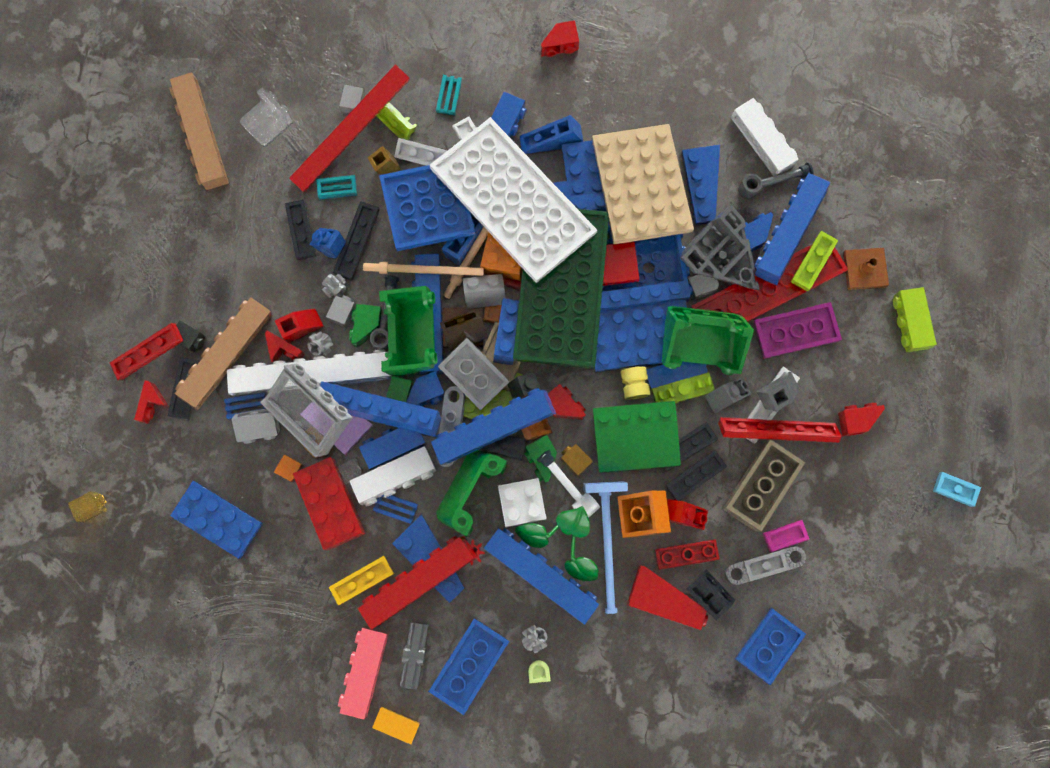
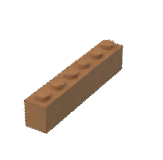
M192 72L170 79L172 87H169L173 99L176 98L177 104L174 106L177 114L181 115L182 118L180 126L187 135L185 143L192 152L190 160L193 167L197 168L198 173L195 176L198 184H202L206 190L228 184V178L198 80Z
M251 297L248 301H243L239 307V313L228 320L226 324L228 327L223 333L219 332L216 335L213 346L205 349L198 365L195 363L188 372L190 375L185 381L181 380L175 388L177 390L175 394L196 410L200 409L225 377L227 369L232 368L272 316L270 310Z

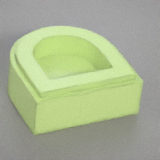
M536 660L530 664L528 670L529 683L550 681L549 667L544 661Z

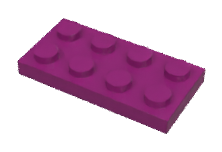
M831 302L753 321L763 359L842 340Z

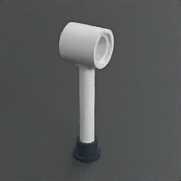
M551 451L544 452L537 461L548 467L576 500L571 505L573 509L583 506L589 518L600 508L599 504L589 493L581 495L556 465L555 459L550 454Z

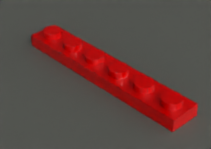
M720 417L718 422L722 436L728 438L837 443L842 438L836 423Z

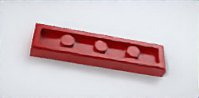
M170 323L110 362L117 380L125 379L183 342V338L176 324Z

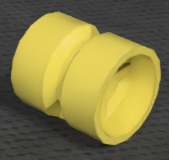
M632 367L620 372L622 383L626 384L623 388L625 400L641 399L651 395L649 384L645 383V380L648 379L646 367Z

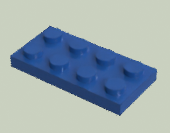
M192 481L170 515L238 559H241L263 524L196 481Z
M474 618L428 692L464 715L508 645L509 640Z

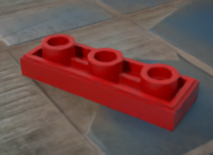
M716 539L654 549L658 570L720 560ZM685 551L690 552L689 558L684 556Z

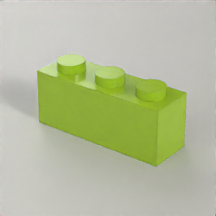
M924 287L901 290L896 293L893 298V306L897 309V325L901 328V343L905 347L906 352L927 350L936 346Z

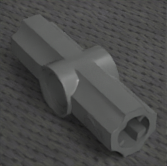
M411 622L408 641L405 644L402 663L404 664L400 687L418 689L421 668L424 665L427 648L425 645L428 624Z

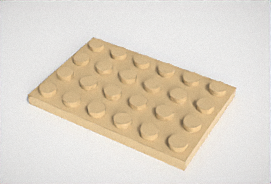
M669 124L592 136L614 244L693 232L694 227Z

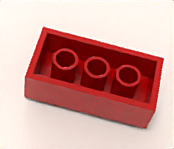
M329 457L292 473L323 550L328 551L366 534L334 458Z

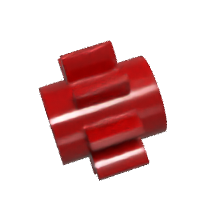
M472 539L471 547L473 549L477 548L476 554L478 556L474 560H477L481 563L482 561L479 558L480 554H485L484 551H480L479 549L482 546V543L476 546L474 545L475 542Z

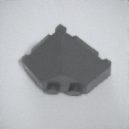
M730 205L709 222L684 248L680 258L693 273L759 290V285L755 281L753 272L755 271L749 239H746L745 220Z

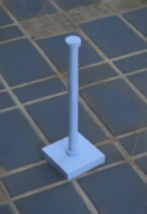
M624 481L583 483V492L599 493V496H601L607 599L606 614L618 613L617 608H615L609 495H612L611 492L628 491V484Z

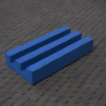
M266 393L224 399L226 404L225 410L227 411L226 418L230 420L235 414H238H232L233 410L262 406L261 401L231 406L232 403L261 398L263 400L266 397Z
M384 495L377 499L372 511L412 524L418 504L392 495L386 497L387 499L413 507L412 511L382 501ZM383 505L385 507L410 515V517L408 519L390 513L388 511L379 509V506Z

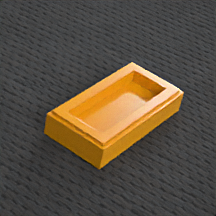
M381 707L372 728L412 744L420 723Z

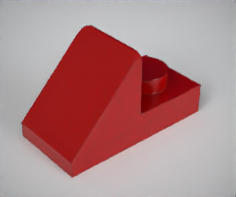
M268 330L266 331L265 336L272 362L278 361L282 354L291 360L304 357L305 354L302 350Z
M145 380L134 420L149 424L155 413L154 405L168 408L169 405L157 386Z

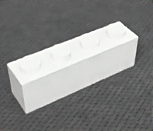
M752 98L734 110L731 119L773 176L786 172L798 161L796 151L789 147L784 135L778 132L773 120L767 117L760 103Z
M424 446L350 480V484L359 504L370 506L376 503L377 498L381 497V495H384L385 498L394 495L396 493L395 490L401 487L406 489L415 484L414 481L420 478L426 480L432 477L436 469Z

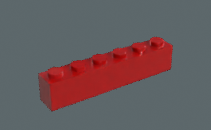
M456 535L446 542L447 546L441 550L438 547L429 553L430 558L425 562L423 559L412 565V571L409 573L404 571L396 576L395 579L397 581L392 585L389 583L378 589L380 593L375 597L371 594L362 600L363 605L357 609L369 628L372 630L380 626L476 559L478 556L465 536L458 538Z

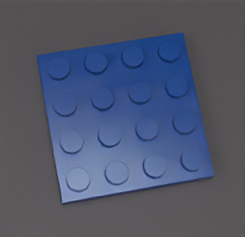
M430 165L379 175L396 252L475 235L470 211L430 169Z

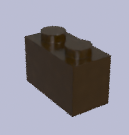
M478 309L440 322L450 352L454 351L466 338L472 343H480L488 338Z

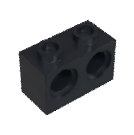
M707 569L687 587L688 592L715 620L728 611L735 602L731 594Z

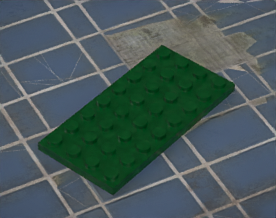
M578 209L597 229V233L537 283L523 270L513 361L595 369L609 224L608 212Z

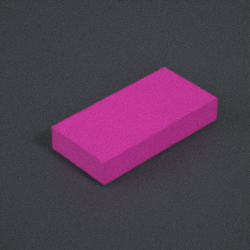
M803 520L762 533L769 553L809 540Z

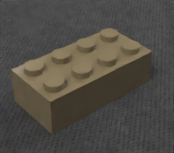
M771 439L766 441L722 510L753 531L761 532L805 462Z

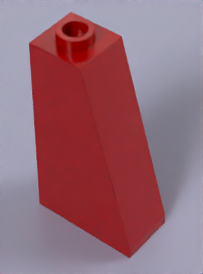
M639 565L627 602L628 606L701 630L702 626H706L708 615L704 607L647 567Z

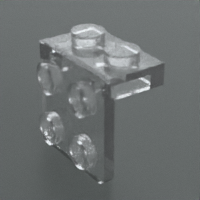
M261 88L257 91L261 101L240 119V123L263 147H266L291 126L293 122L289 116L291 113L284 104L280 106L276 102L278 99L271 91L267 93Z

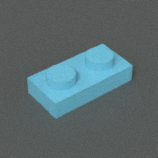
M940 472L933 492L974 507L981 487Z

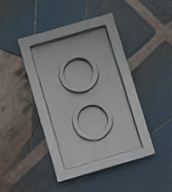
M468 338L438 366L480 410L510 382Z

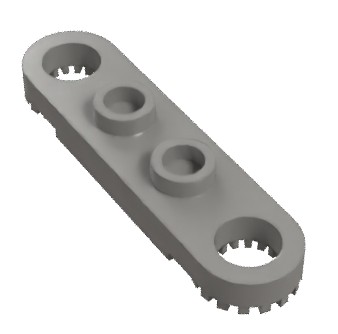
M456 386L449 387L445 391L439 434L446 431L448 433L455 431L454 427L463 422L466 396ZM453 391H457L460 395L459 400L455 403L450 398ZM455 460V461H453V462H451V463H449V464H447V465H440V466H442V467H451V466H453V465L455 464V462H457V460Z
M789 547L731 564L725 571V577L733 585L754 581L802 566L805 563L806 554L800 547ZM793 551H797L800 554V560L797 563H793L790 560L789 556ZM734 568H738L742 574L741 578L737 581L731 577V571Z

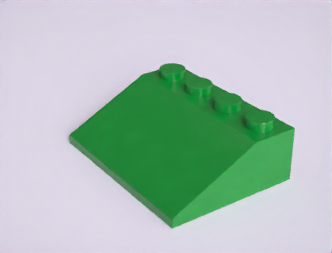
M675 401L593 408L599 473L681 466Z

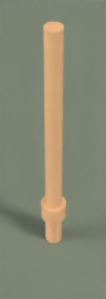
M485 227L482 228L460 267L470 266L488 235ZM452 275L449 280L450 284L443 296L450 299L456 287L461 285L464 275Z
M388 262L363 264V271L379 272V274L399 272L484 275V268L388 264Z

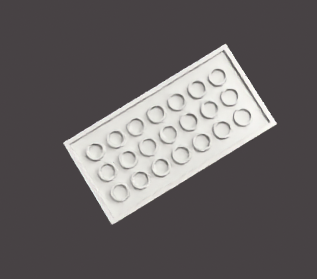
M491 117L430 164V169L535 283L597 233V229Z

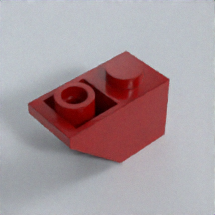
M575 20L555 24L541 43V57H553L560 53L570 54L578 51L579 37Z
M315 308L295 311L275 320L282 338L288 343L324 327Z
M560 384L548 393L556 412L552 416L554 418L584 419L586 416L584 406L579 401L575 402L571 397L573 395L566 386L562 387Z
M877 403L864 404L863 408H857V405L845 406V410L838 413L842 436L868 432L884 411V405L877 406Z
M667 499L670 522L700 530L705 529L708 510L684 501Z

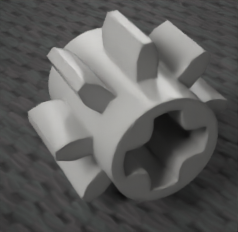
M330 274L322 282L324 286L322 291L329 298H332L333 295L340 297L347 289L344 285L346 281L340 274L336 276Z
M320 331L309 337L310 342L307 346L313 355L326 356L331 352L330 347L333 343L329 335Z
M533 625L522 632L525 636L522 639V643L527 650H533L534 653H537L547 647L545 641L548 637L544 629L536 628Z

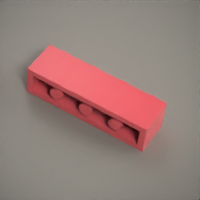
M363 627L361 631L357 632L355 643L358 644L356 652H352L349 661L352 668L350 673L346 674L344 685L346 686L345 694H341L338 702V707H341L340 714L365 719L368 716L389 633L376 629L371 630L368 627Z

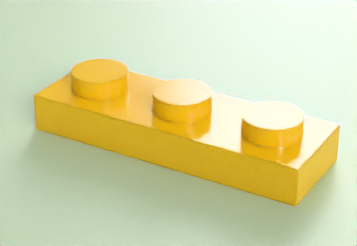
M382 556L331 585L329 589L339 606L394 575V572L386 557Z

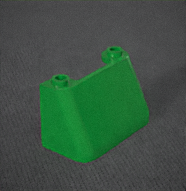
M427 286L379 291L380 302H385L386 304L384 314L387 315L388 353H385V357L388 360L381 361V371L391 376H403L433 369L438 362L434 344V292H431Z
M669 306L665 317L662 363L669 369L680 367L682 362L717 365L722 370V373L726 375L741 374L754 329L744 317L738 314Z
M479 450L468 454L437 509V519L442 524L469 538L474 530L472 528L473 518L462 508L480 474L488 479L498 474L503 475L508 466L507 461L499 456Z

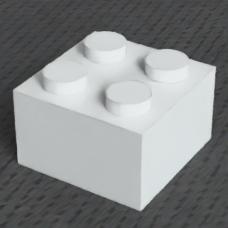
M539 478L498 486L506 528L546 520Z

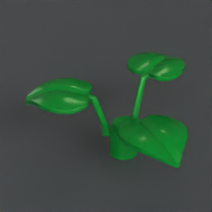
M583 506L559 513L556 517L557 525L549 533H546L547 531L544 526L536 523L522 524L515 528V532L520 539L534 548L547 546L549 543L548 538L559 528L566 535L572 534L571 560L566 561L564 564L567 573L581 581H595L598 579L599 569L594 561L586 557L575 558L576 537H586L590 532V521Z

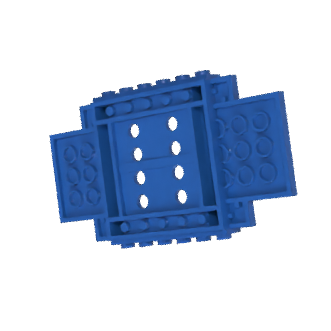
M592 140L562 144L561 149L566 181L554 182L553 184L577 209L607 212ZM608 224V233L610 237L607 240V245H611L614 243L610 224ZM683 234L632 241L635 242L639 281L603 286L595 372L662 363L667 308L669 306L687 308L686 302L690 299V295H693V288L690 283L688 284L687 278L690 275L689 267L680 258L685 248L681 243ZM651 263L654 266V271L646 273L643 270V265Z

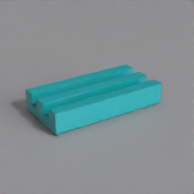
M443 75L436 113L455 116L462 84L461 77L457 79L454 76L447 77V75ZM449 82L444 109H441L446 83ZM453 83H455L456 89L452 109L448 110Z
M355 175L316 179L319 200L358 196ZM351 181H352V184H344V185H340V184H339V185L321 187V185H323V184L342 183V182H351Z

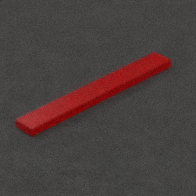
M395 64L289 179L305 193L316 179L320 177L408 83L410 78Z

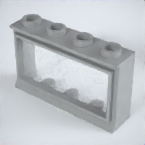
M299 364L284 365V369L266 397L260 402L315 458L329 453L353 418L347 409L339 405L333 399V396L325 391L316 379L311 378Z

